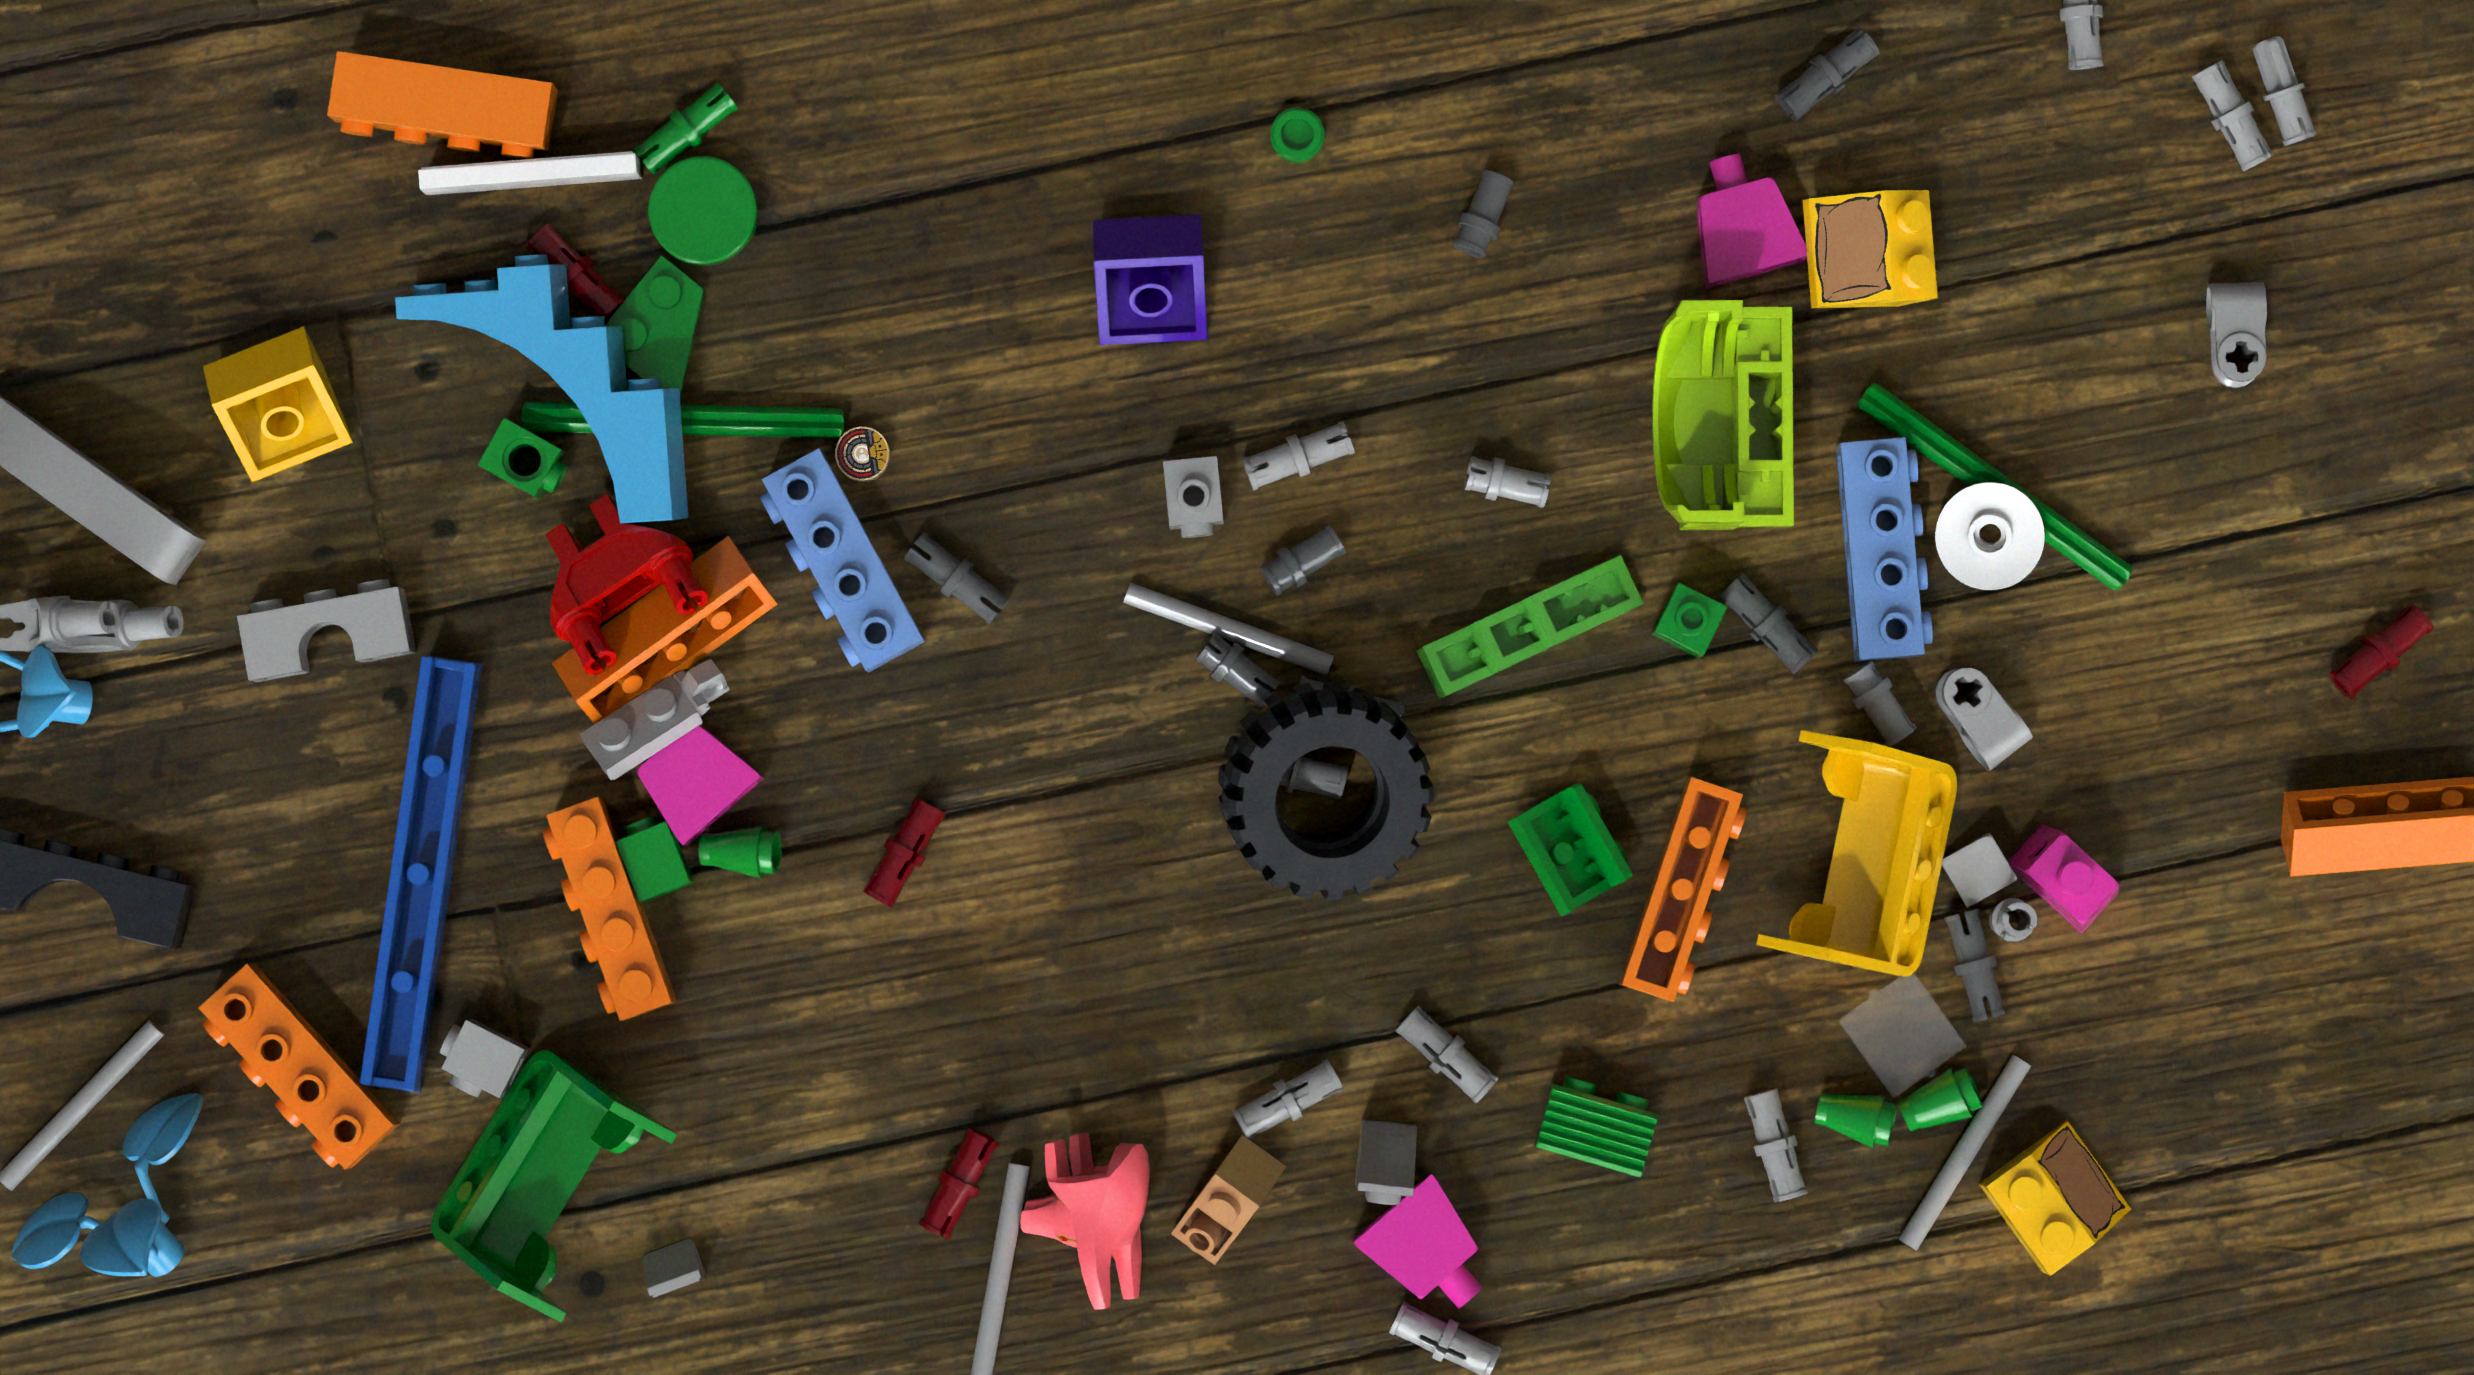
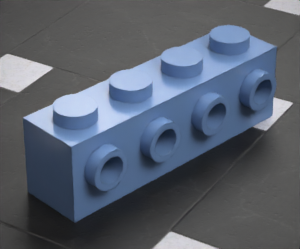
M1906 437L1840 443L1835 449L1854 662L1922 656L1925 654L1924 644H1932L1933 632L1930 612H1921L1919 590H1927L1928 574L1925 557L1916 558L1914 536L1923 535L1920 503H1911L1910 482H1918L1915 449L1907 450Z
M818 448L763 478L762 481L768 491L759 497L774 524L782 520L785 521L794 538L785 543L800 572L810 568L817 580L819 587L812 590L811 593L827 620L836 615L845 634L837 638V641L850 665L853 667L862 663L864 669L869 673L926 642L823 452Z

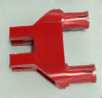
M605 494L589 505L605 536L584 549L577 537L572 536L564 523H561L545 534L561 563L551 599V625L558 638L571 642L582 662L585 672L589 675H597L604 672L596 654L599 658H603L609 668L617 660L614 649L610 647L599 627L600 624L654 588L663 584L674 603L677 613L681 615H689L696 611L688 598V594L691 598L695 599L700 608L707 603L709 597L690 567L693 553L688 544L672 534L657 529L632 525L630 523H620L618 508L608 494Z

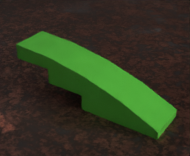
M1620 555L1478 620L1416 651L1438 698L1441 699L1631 611L1644 603Z

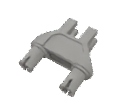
M70 596L32 598L27 601L0 605V619H12L14 623L25 624L23 630L14 631L11 637L0 638V651L32 652L39 645L49 647L53 653H101L133 650L142 640L179 637L183 630V615L176 606L139 608L128 600L83 601L70 600Z

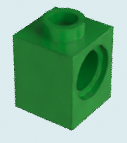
M506 418L502 420L478 463V466L539 500L542 499L546 491L551 494L556 492L568 470V466L562 463L567 454L566 452ZM527 447L536 448L541 456L539 469L530 476H519L513 464L516 454Z
M1678 583L1674 586L1651 635L1697 658H1701L1704 656L1728 606Z
M651 816L624 827L628 837L615 842L639 902L645 903L695 883L680 843L666 821L658 824L655 816Z

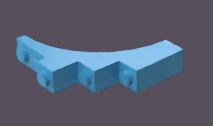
M547 254L515 256V267L497 268L498 286L497 280L464 282V293L446 294V284L414 285V296L395 297L397 319L437 320L478 330L514 347L545 370L576 403L600 444L613 480L620 523L688 518L679 388L661 389V378L628 380L629 391H627L623 326L605 327L604 316L571 318V329L566 265H548Z

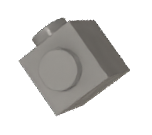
M1217 456L1163 461L1170 530L1181 529V538L1214 535L1213 525L1224 524Z
M468 1019L462 1028L454 1024L446 1036L440 1049V1054L447 1058L441 1069L453 1074L449 1082L451 1085L472 1096L479 1097L481 1091L484 1090L498 1098H503L511 1088L531 1048L474 1019Z

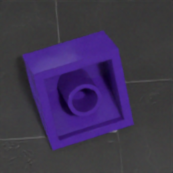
M1201 215L1093 220L1099 344L1114 345L1207 340Z

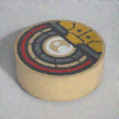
M855 427L840 437L835 449V458L838 467L847 477L859 482H868L880 477L887 469L890 462V448L885 438L875 429Z

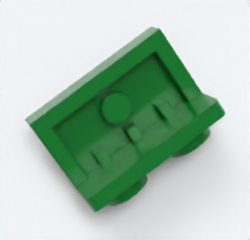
M1580 782L1575 783L1508 821L1510 828L1560 916L1575 910L1633 876L1623 847L1612 838L1601 819V811L1597 801L1591 794L1586 792Z

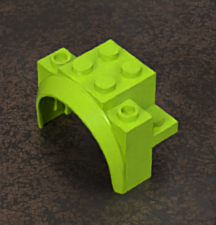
M1682 300L1664 323L1657 348L1653 380V456L1661 501L1665 509L1679 522V530H1734L1737 527L1794 526L1792 307H1743V300Z

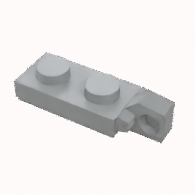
M709 659L688 670L687 673L683 670L675 673L673 677L669 676L579 735L608 778L615 780L703 723L701 716L710 709L708 704L729 691V687L721 671L712 659Z

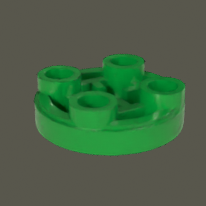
M695 156L675 163L659 177L650 195L648 215L650 226L656 239L669 254L686 264L709 266L731 259L752 239L756 231L758 206L750 183L736 167L715 157Z

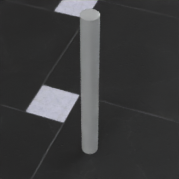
M1130 583L1123 602L1212 635L1216 632L1223 639L1236 642L1242 646L1326 676L1334 658V655L1134 583Z
M148 1020L0 1172V1182L6 1188L13 1191L165 1035L164 1032L154 1022Z
M2012 1055L1983 1102L1984 1107L1977 1111L1900 1235V1241L1916 1251L1918 1250L2031 1068V1065Z
M1015 1163L1008 1164L970 1375H993L1030 1166Z

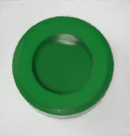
M1296 107L1281 112L1271 126L1270 141L1272 148L1281 159L1290 163H1304L1313 159L1320 152L1324 142V128L1320 119L1312 111L1305 108Z

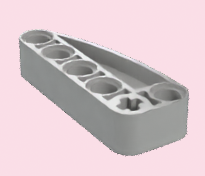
M0 396V466L145 570L166 583L176 585L207 540Z

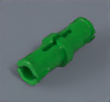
M716 82L712 88L681 112L677 108L668 115L671 119L632 149L651 173L656 175L662 167L690 145L695 149L703 143L700 137L739 108L729 95L726 94L721 85Z

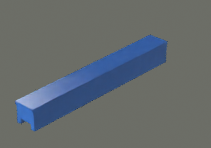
M432 656L421 658L360 1084L366 1086L421 1093L482 663Z

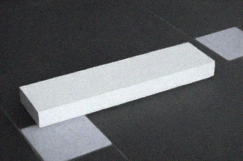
M633 151L421 167V170H418L419 188L426 195L642 179L641 162Z

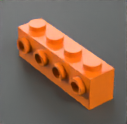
M337 51L327 116L335 123H341L340 131L347 134L372 137L374 128L395 131L394 140L425 145L427 136L448 139L447 147L451 149L480 152L481 144L502 147V156L525 160L533 159L534 152L549 153L558 89L551 82Z
M729 536L691 562V569L709 596L707 603L700 608L695 599L691 598L688 594V598L696 611L689 615L677 613L672 599L664 585L661 584L600 628L610 647L614 649L617 655L616 662L610 668L605 664L603 658H599L596 654L604 672L597 675L587 674L574 648L552 662L576 703L594 724L669 676L673 677L675 673L683 670L686 671L777 605V602L754 568Z
M1693 777L1686 779L1618 982L1619 985L1669 1002L1675 1001L1677 992L1686 995L1696 965L1688 962L1694 941L1703 943L1713 912L1705 910L1711 890L1714 889L1720 892L1729 868L1730 860L1722 858L1729 837L1738 839L1746 817L1747 809L1740 807L1743 794Z
M2474 777L2284 792L2281 842L2290 877L2474 862Z
M595 797L546 815L550 827L542 830L544 840L552 859L562 858L568 875V879L561 881L562 890L570 910L573 912L580 909L587 930L579 932L580 940L588 961L592 963L598 960L605 981L597 985L607 1013L617 1012L619 1020L625 1021L677 1002L643 904L637 898L615 842L619 838L605 798Z
M256 963L246 964L199 1007L200 1011L207 1017L202 1022V1026L208 1034L222 1047L230 1043L244 1058L238 1063L241 1070L258 1087L267 1083L280 1098L275 1103L276 1108L294 1127L297 1128L301 1123L306 1126L316 1137V1140L311 1144L313 1149L330 1167L334 1168L339 1163L344 1169L353 1168L401 1124L366 1085L360 1084V1078Z

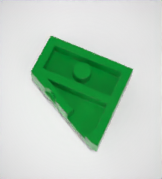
M661 255L605 324V327L623 326L625 365L642 379L661 378V389L679 388L681 401L684 391L682 388L688 361L693 350L694 334L698 317H700L705 290Z

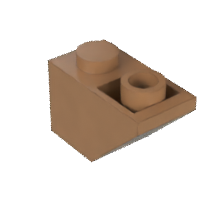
M1241 1135L1171 1234L1186 1244L1191 1250L1200 1254L1213 1265H1216L1264 1201L1286 1166L1248 1138Z

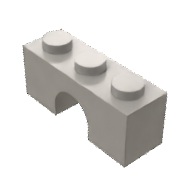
M382 579L357 584L358 594L337 597L336 589H327L304 594L305 604L284 607L282 599L250 604V614L237 616L248 680L263 682L310 673L307 658L308 643L316 631L329 625H339L347 631L353 643L355 660L362 663L416 653L405 589L398 586L391 588L389 579Z

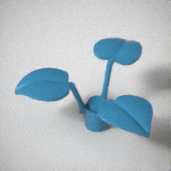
M41 645L35 647L27 661L0 651L1 662L23 671L17 719L0 722V732L19 729L23 737L33 738L48 727L52 721L84 724L87 721L93 701L90 683L66 679L49 647Z
M190 1093L162 1101L140 1115L129 1129L124 1139L123 1154L128 1160L137 1161L135 1171L147 1199H137L127 1203L116 1214H112L109 1217V1221L101 1223L93 1217L84 1216L89 1206V1200L83 1194L74 1192L58 1195L37 1208L24 1223L15 1240L11 1258L28 1269L49 1266L59 1261L72 1249L79 1238L80 1229L89 1228L92 1231L85 1238L80 1251L81 1261L89 1269L113 1276H146L148 1271L154 1277L165 1275L173 1270L183 1258L185 1247L165 1226L170 1217L161 1207L148 1175V1167L150 1164L161 1165L167 1162L183 1146L198 1118L205 1097L202 1094Z

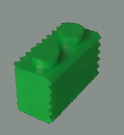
M1566 1076L1563 1086L1551 1083L1533 1146L1641 1178L1659 1115L1647 1111L1650 1100L1618 1091L1616 1101L1595 1096L1597 1085Z

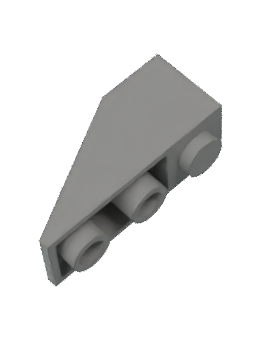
M1362 1119L1355 1186L1358 1191H1365L1367 1202L1400 1205L1401 1195L1413 1197L1417 1139L1416 1125Z

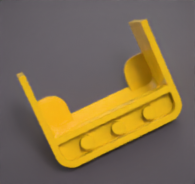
M1801 730L1799 741L1829 749L1822 767L1823 779L1828 791L1832 795L1844 798L1822 904L1806 903L1793 916L1789 926L1790 940L1758 934L1756 945L1853 967L1908 977L1917 970L1924 953L1957 793L1956 773L1952 766L1947 763L1877 743Z

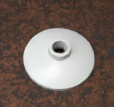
M1982 482L1960 490L1946 503L1937 521L1935 541L1938 555L1945 568L1953 577L1973 588L1998 590L2020 582L2035 568L2044 548L2045 531L2042 517L2035 504L2027 495L2015 487L2004 483ZM1986 524H1994L2000 529L2001 536L1993 543L1985 542L1980 536L1981 528Z

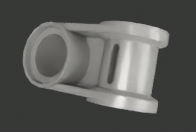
M2264 282L2208 284L2206 316L2210 332L2211 368L2213 375L2218 382L2226 387H2244L2261 373L2266 363L2265 327L2267 321V299ZM2235 348L2240 349L2242 358H2250L2251 363L2242 370V373L2237 372L2235 363H2227L2226 358L2235 351Z
M1973 668L1953 669L1944 673L1937 681L1935 700L1939 708L1959 732L1962 741L1971 754L1986 770L1991 771L2033 738L2032 733L2022 718L2001 697L1981 671ZM1955 682L1959 684L1970 682L1973 689L1968 693L1969 699L1972 701L1970 704L1968 702L1956 703L1953 696L1958 692V688L1954 684Z

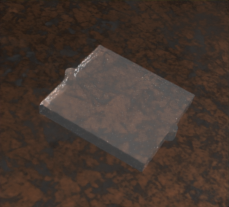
M1915 973L1908 977L1899 976L1879 991L1876 989L1870 990L1867 1000L1837 1020L1892 1098L1901 1094L1924 1076L1934 1077L1936 1074L1935 1068L1966 1047L1963 1040Z

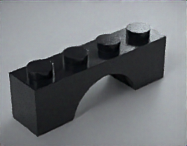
M0 828L1 909L23 911L33 897L44 888L61 881H77L96 890L109 904L115 917L118 936L170 949H181L196 885L181 882L184 872L157 865H151L149 874L129 870L131 859L102 852L98 853L96 862L76 857L77 846L52 840H46L44 849L24 845L25 834Z

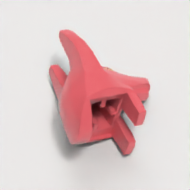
M1089 1132L1072 1134L1069 1136V1153L1073 1174L1071 1176L1065 1140H1051L1045 1143L1046 1177L1054 1193L1026 1202L1024 1210L1021 1211L1020 1224L1022 1231L1056 1239L1066 1245L1077 1248L1082 1277L1094 1310L1110 1308L1111 1256H1113L1116 1263L1123 1299L1138 1298L1142 1263L1140 1224L1145 1214L1150 1178L1149 1157L1143 1144L1120 1143L1116 1147L1109 1165L1094 1166Z

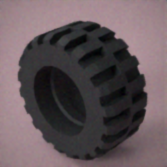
M1325 681L1323 689L1314 690L1310 683L1293 686L1295 695L1282 699L1277 692L1266 698L1264 701L1269 708L1259 716L1251 710L1240 721L1245 729L1239 738L1230 736L1224 749L1228 756V762L1219 766L1218 783L1222 788V794L1218 797L1221 813L1226 820L1231 836L1245 860L1254 870H1259L1267 882L1278 889L1286 885L1290 887L1295 896L1307 899L1313 896V892H1321L1326 901L1342 900V890L1353 888L1357 896L1373 890L1369 881L1382 874L1388 882L1400 871L1395 862L1402 855L1411 860L1419 849L1420 845L1415 839L1418 831H1428L1432 817L1426 809L1427 803L1434 801V785L1427 775L1430 766L1425 753L1418 745L1417 739L1407 725L1404 724L1398 714L1385 702L1379 703L1370 692L1358 687L1352 692L1347 691L1341 683ZM1327 746L1348 747L1362 754L1369 762L1375 780L1370 801L1356 820L1338 831L1322 835H1309L1294 831L1282 820L1276 806L1277 789L1287 769L1298 758L1312 750Z

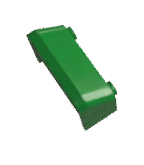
M548 1050L539 1051L522 1068L438 1203L431 1221L432 1234L496 1290L562 1322L567 1313L542 1293L557 1271L556 1249L545 1237L601 1147L611 1153H622L639 1141L643 1129L670 1144L673 1143L677 1134L638 1104L572 1063Z

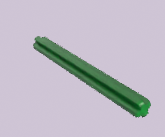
M1872 383L1860 397L1858 406L1861 410L1900 438L1906 437L1907 443L1967 486L1982 482H1999L2015 487L2027 495L2035 504L2042 517L2045 542L2107 587L2117 591L2129 579L2133 571L2130 564L1881 385Z
M526 402L523 405L522 426L529 432L593 433L576 403ZM680 405L683 435L840 438L845 431V414L840 408Z

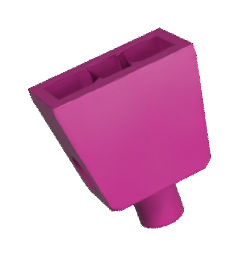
M1740 153L1709 162L1717 192L1700 196L1696 201L1705 288L1709 289L1804 262L1807 259L1806 244L1773 177L1748 182Z
M699 725L655 753L636 770L674 835L684 846L692 843L764 779L758 770L702 725Z
M2041 824L2007 861L2013 872L2080 934L2088 928L2119 894V884L2065 833ZM2044 847V849L2037 856H2035Z
M1430 1172L1414 1186L1413 1197L1402 1196L1400 1205L1389 1207L1352 1240L1359 1250L1420 1299L1424 1298L1436 1286H1439L1459 1309L1483 1288L1463 1265L1478 1250V1247L1438 1181Z

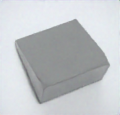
M1990 833L1975 839L1943 858L1942 867L1967 908L2017 881L2016 875Z
M692 1239L677 1242L643 1256L642 1263L649 1296L653 1295V1298L700 1281L706 1275Z

